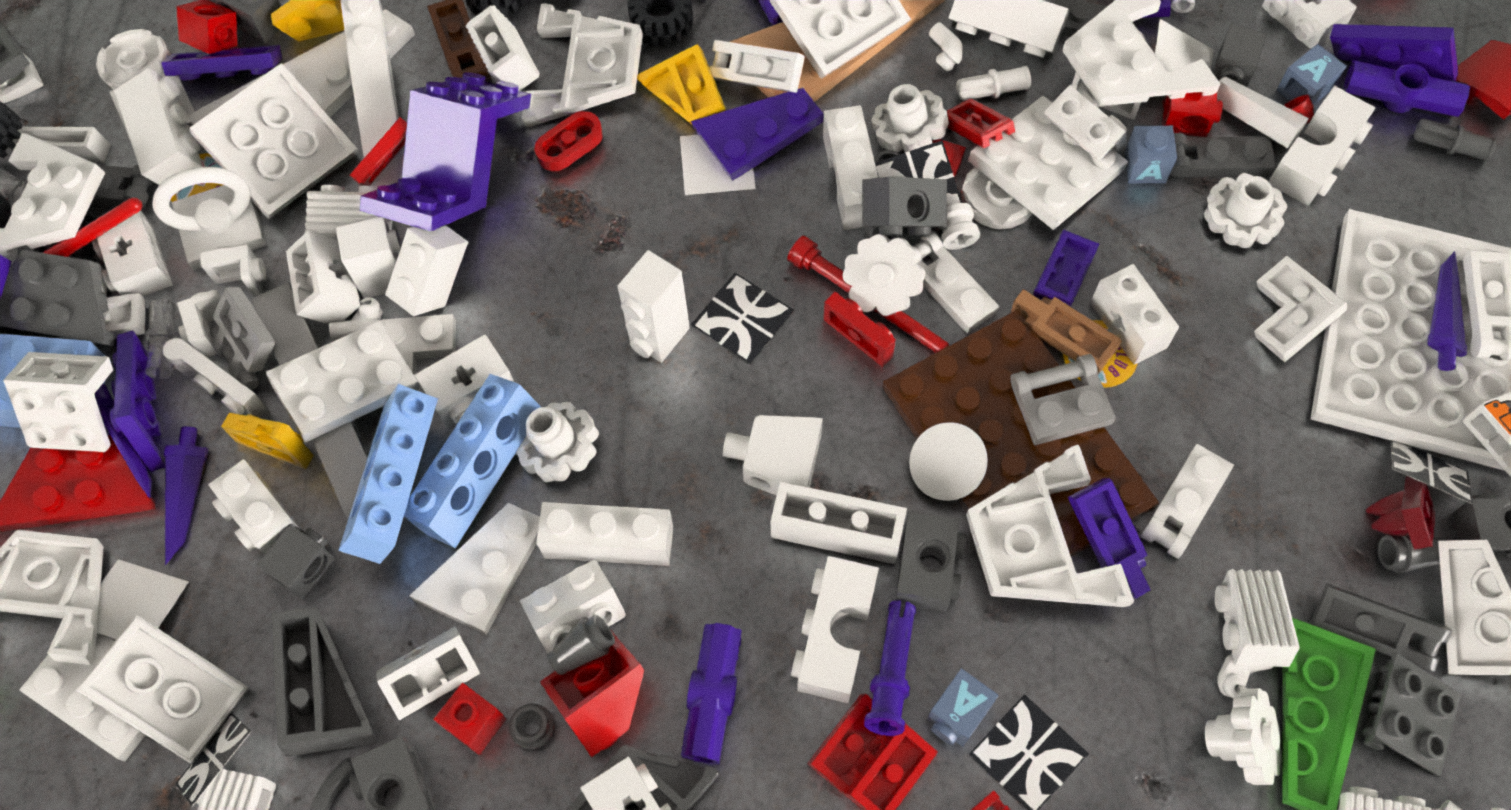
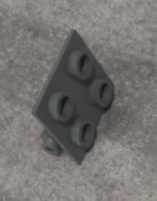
M1393 653L1392 660H1387L1385 666L1379 667L1378 682L1371 697L1379 703L1369 704L1368 710L1375 715H1368L1366 726L1362 730V735L1365 737L1364 744L1376 750H1383L1384 745H1387L1435 776L1441 777L1461 694L1400 654Z

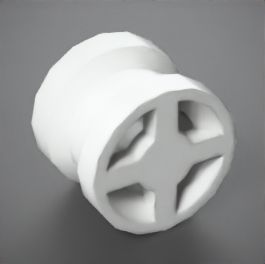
M955 203L947 206V227H938L943 231L941 240L946 249H962L972 245L980 238L979 228L977 224L972 222L974 212L971 205Z

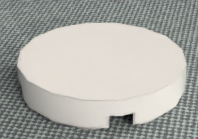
M135 29L115 35L109 40L111 44L106 50L102 47L97 56L96 67L100 77L112 90H115L148 67L164 77L165 74L161 62L168 58L171 53L169 47L160 36L153 35L151 31L145 29Z
M975 166L967 173L961 191L962 203L971 205L974 212L973 219L981 225L994 229H1011L1023 224L1033 214Z

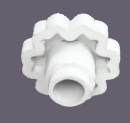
M910 84L894 88L889 95L887 103L880 104L875 108V114L871 119L879 146L896 152H900L903 149L905 153L932 144V140L943 138L949 125L947 111L943 107L942 98L934 95L930 90L920 92L917 87Z
M1247 173L1240 174L1236 181L1232 178L1224 177L1218 184L1212 187L1207 197L1209 204L1204 212V217L1208 222V227L1214 233H1223L1224 241L1229 245L1249 248L1253 245L1254 241L1260 244H1268L1273 237L1279 234L1284 225L1282 216L1287 209V204L1283 200L1281 191L1272 188L1271 184L1263 177L1252 176Z
M882 234L874 235L870 239L861 240L858 244V254L849 255L845 260L843 280L847 284L852 285L849 298L855 301L862 311L870 312L877 309L883 316L908 309L910 305L909 297L919 295L922 292V282L925 278V270L915 265L919 258L918 250L910 246L908 241L903 238H895L890 241L887 236Z
M571 402L550 403L547 407L534 410L526 420L527 436L516 451V454L525 470L530 474L537 473L544 482L554 480L565 481L570 475L571 470H584L589 461L595 456L596 449L592 442L598 438L599 431L586 410H576Z
M1260 688L1241 689L1239 697H1234L1231 714L1218 715L1216 720H1208L1206 722V746L1212 757H1220L1223 761H1237L1238 766L1243 768L1246 782L1252 785H1273L1274 776H1279L1282 760L1280 728L1277 722L1276 711L1274 707L1270 706L1269 697L1265 691H1262Z

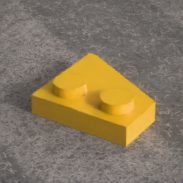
M290 0L271 13L272 25L298 42L345 31L341 0Z
M698 44L639 73L637 76V80L691 125V121L726 111L703 50Z
M229 412L221 425L235 442L303 469H307L314 456L303 443L304 440L301 435L293 431L287 424L261 419L251 414L245 416Z

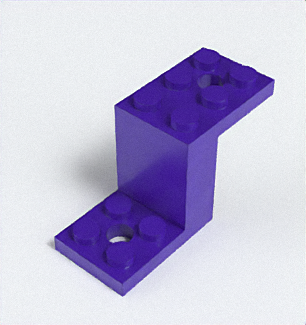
M469 72L463 73V76L460 78L446 77L444 82H426L425 87L410 90L402 178L398 179V182L394 184L378 186L377 190L361 195L359 211L427 231H434L485 208L496 121L498 118L530 108L531 93L519 91V85L505 81H498L496 84L486 82L485 76Z

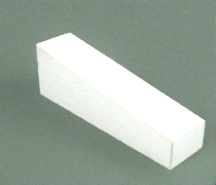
M1225 76L1219 80L1220 86L1217 91V100L1223 102L1224 110L1286 148H1289L1300 136L1309 118Z
M22 127V129L17 130L21 135L22 133H27L94 163H105L111 144L94 127ZM14 139L12 142L17 145L19 139Z

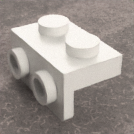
M1071 85L1045 110V115L1049 120L1096 160H1101L1111 149L1118 154H1121L1126 149L1128 144L1127 128L1113 115L1108 117L1099 109L1098 103L1085 92L1081 94Z
M596 559L575 568L567 575L545 587L537 589L529 596L520 600L534 631L547 653L551 652L583 617L589 619L593 615H598L608 626H611L626 616L613 587Z

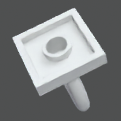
M218 167L187 169L163 181L153 195L152 205L157 217L165 224L179 229L187 263L193 271L202 268L200 252L215 250L221 246L233 247L247 244L252 251L267 246L256 205L250 199V188L241 176L230 170ZM199 183H218L223 185L172 202L174 211L170 208V199L183 188Z

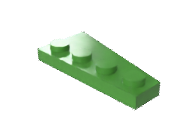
M1292 617L1300 648L1290 667H1282V803L1299 810H1337L1376 649Z

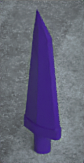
M1455 251L1440 266L1430 334L1428 335L1427 342L1429 347L1438 351V369L1442 371L1454 370L1456 368V356L1464 357L1467 355Z
M102 384L94 395L103 423L135 479L150 498L152 480L148 470L123 432H117L114 429L110 419V409L114 408V399L107 386Z
M191 426L180 428L178 445H166L164 448L165 565L185 543L203 468L208 458V448L196 446L198 429Z

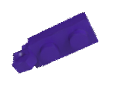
M1102 478L1070 495L1068 499L1101 568L1121 564L1134 598H1138L1151 591L1141 571V568L1147 565L1144 557L1148 556L1112 480L1110 478Z

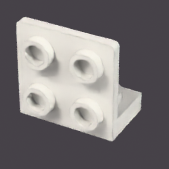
M28 352L3 381L29 447L96 452L107 451L110 447V441L94 394L113 371L109 357Z

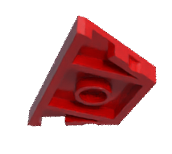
M108 435L110 447L106 452L31 447L0 500V532L156 510V503L152 497L149 498L139 485L110 435Z

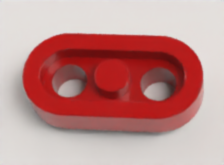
M576 112L540 136L534 147L539 165L548 171H560L595 148L603 137L599 118L591 112ZM584 133H588L587 136H585V137H580V135H582V134H584Z

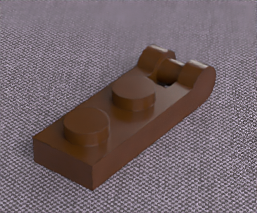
M444 0L428 5L427 8L452 77L460 78L463 76V73L469 72L485 76V81L491 80L486 64L480 57L481 54L478 52L471 35L468 33L469 30L466 28L470 18L463 0ZM474 61V66L461 69L460 65Z

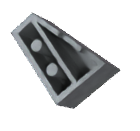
M318 607L271 613L277 745L284 755L289 757L378 743Z

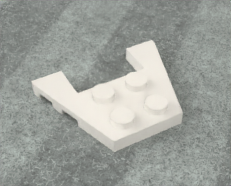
M1115 0L1067 39L1063 47V53L1099 106L1147 102L1149 97L1168 95L1170 99L1184 98L1186 93L1202 92L1203 96L1217 93L1220 82L1203 59L1171 72H1167L1133 24L1135 20L1158 12L1161 4L1160 0Z
M541 4L537 31L540 37H571L563 88L557 90L526 91L531 93L530 108L522 112V120L526 127H532L635 94L643 38L640 25L603 16L593 19L582 16L580 11L568 9L567 12L555 10L551 4Z
M22 133L8 161L19 170L31 171L28 174V183L20 199L12 206V215L6 227L0 228V255L3 257L12 255L15 248L24 245L34 249L74 238L105 175V172L95 163L27 133Z
M1079 445L1070 447L1064 451L1063 455L1034 469L1033 473L1015 484L1011 483L968 509L966 514L967 521L991 596L1127 607L1134 602L1121 564L1082 573H1076L1050 494L1088 486L1091 481Z
M16 530L0 548V611L62 618L47 654L54 661L92 665L95 660L104 547L97 538Z

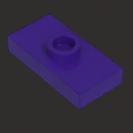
M1063 229L1035 287L1033 296L1040 300L1043 297L1051 300L1056 297L1071 307L1097 252L1099 243Z

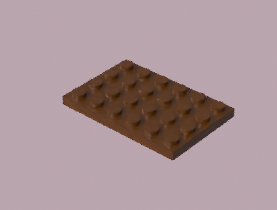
M1018 309L883 381V390L916 439L924 431L937 424L958 423L972 429L983 441L988 459L985 476L972 493L957 499L966 514L968 509L1011 483H1017L1033 473L1034 469L1046 462L1053 461L1063 455L1064 451L1076 445L1080 447L1091 478L1088 486L1102 478H1110L1132 522L1156 509L1159 504L1157 498L1105 427L1034 446L1013 392L1010 377L1011 374L1021 371L1030 374L1059 366V364L1037 334L1031 330L1030 326L1024 323L1026 319ZM1068 380L1031 390L1034 399L1075 389V386ZM1087 486L1050 494L1071 557L1091 546L1068 499L1070 495Z

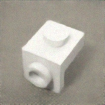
M247 244L233 247L221 246L215 250L200 252L201 267L215 284L242 280L253 296L262 294L261 281L266 280V268L263 260L256 258Z
M217 290L200 292L189 299L177 303L184 324L178 327L182 340L207 358L217 355L213 346L214 339L210 334L211 326L209 323L215 320L213 315L221 299V295Z

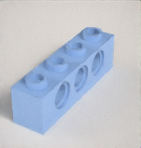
M489 374L409 497L404 517L426 535L456 548L527 436L526 420L534 410L541 408V406L520 384Z
M398 384L384 404L338 551L381 564L395 547L438 398Z

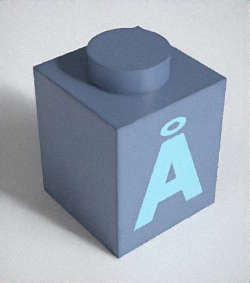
M1317 44L1287 68L1276 90L1289 101L1301 95H1309L1313 105H1315L1336 86L1347 66Z
M1134 126L1124 151L1125 159L1129 161L1126 166L1128 184L1167 182L1177 159L1173 126Z
M961 668L930 711L927 721L933 724L931 730L941 740L950 745L957 742L964 747L999 695Z

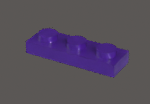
M280 45L226 49L212 54L203 51L174 53L161 63L165 76H179V80L187 81L202 77V73H215V77L218 78L234 76L238 70H250L251 74L254 75L266 74L283 57Z

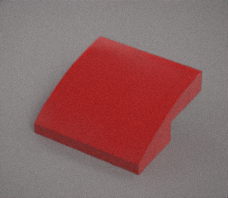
M1490 40L1458 65L1456 82L1470 86L1467 104L1478 98L1504 120L1511 115V44Z
M866 693L859 695L807 764L862 810H896L937 755L938 751L906 723L905 731L896 736L880 735L868 730L864 726V719L866 714L871 712L873 699Z

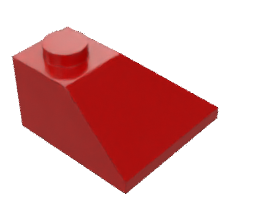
M614 633L615 644L609 647L607 655L572 671H568L564 675H559L554 671L540 681L591 757L601 750L613 746L618 738L629 730L644 674L641 664Z

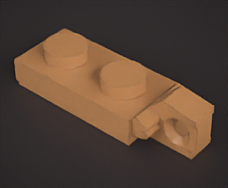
M1023 289L1013 302L1011 312L1018 309L1026 319L1024 323L1030 326L1031 330L1040 339L1076 361L1078 356L1091 354L1097 364L1098 375L1122 342L1119 337L1056 297L1052 300L1043 297L1040 300Z

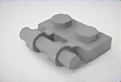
M225 287L213 315L218 324L210 330V334L214 339L213 346L217 354L227 360L230 375L252 391L259 386V381L255 376L256 371L263 370L273 350L275 341L240 287Z

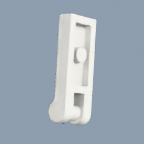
M714 40L712 52L715 55L713 65L709 66L714 80L797 93L805 58L804 55L796 52ZM732 56L730 66L727 68L728 58Z
M931 231V235H922L919 238L920 242L912 246L919 252V258L915 265L925 270V278L922 282L923 287L967 335L998 313L999 305L945 249L935 232ZM927 255L934 261L928 266L922 261Z
M1469 251L1463 258L1472 329L1470 353L1474 358L1488 359L1491 355H1500L1503 360H1511V253ZM1493 331H1501L1502 339H1494Z
M180 338L170 339L163 346V355L170 363L174 364V367L183 376L190 377L196 375L192 380L210 395L218 391L224 396L221 402L233 413L242 415L246 412L261 418L269 410L253 391Z
M1196 444L1140 537L1151 544L1153 541L1158 542L1168 548L1167 553L1179 559L1234 467V464ZM1165 521L1179 528V532L1176 534L1164 527Z

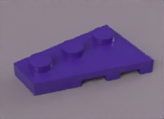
M1333 25L1330 39L1334 56L1337 59L1350 62L1356 60L1398 69L1403 64L1413 63L1422 66L1431 77L1456 82L1458 64L1454 27Z
M802 87L797 89V93L786 92L691 121L698 136L733 181L824 122V114Z
M134 331L118 334L117 352H114L112 355L116 374L115 380L111 381L114 408L110 409V419L114 429L117 432H123L150 472L165 468L164 453L158 450L154 441V437L161 436L162 432L160 421L156 418L153 406L150 401L157 399L151 357Z

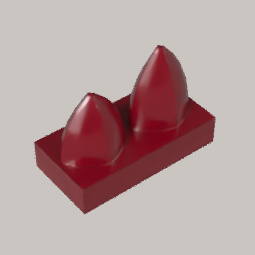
M1406 476L1403 491L1393 493L1366 509L1367 514L1381 517L1371 525L1373 530L1396 536H1410L1414 550L1433 547L1436 510L1428 484Z

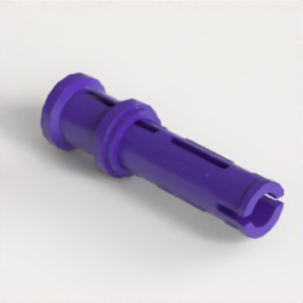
M901 600L892 601L888 605V618L880 671L870 682V692L873 694L871 712L866 714L864 719V726L868 730L886 736L900 735L905 731V721L901 717L904 700L910 695V686L905 679L916 607L906 602L903 617L901 618L899 616Z

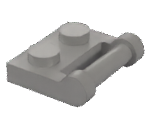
M1091 354L1078 356L1075 362L1027 374L1025 371L1011 374V386L1034 446L1109 426L1116 419L1098 376L1097 364ZM1079 377L1083 383L1082 387L1034 399L1031 390Z

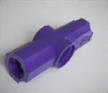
M1353 60L1348 67L1342 90L1349 94L1381 100L1387 109L1395 113L1409 112L1414 107L1459 117L1469 97L1470 86L1464 83L1431 77L1422 66L1413 63L1403 64L1398 69Z
M714 623L705 624L697 670L692 671L688 688L686 707L689 713L681 747V757L693 762L720 764L727 717L732 715L737 687L735 671L742 641L741 629L734 628L731 625Z

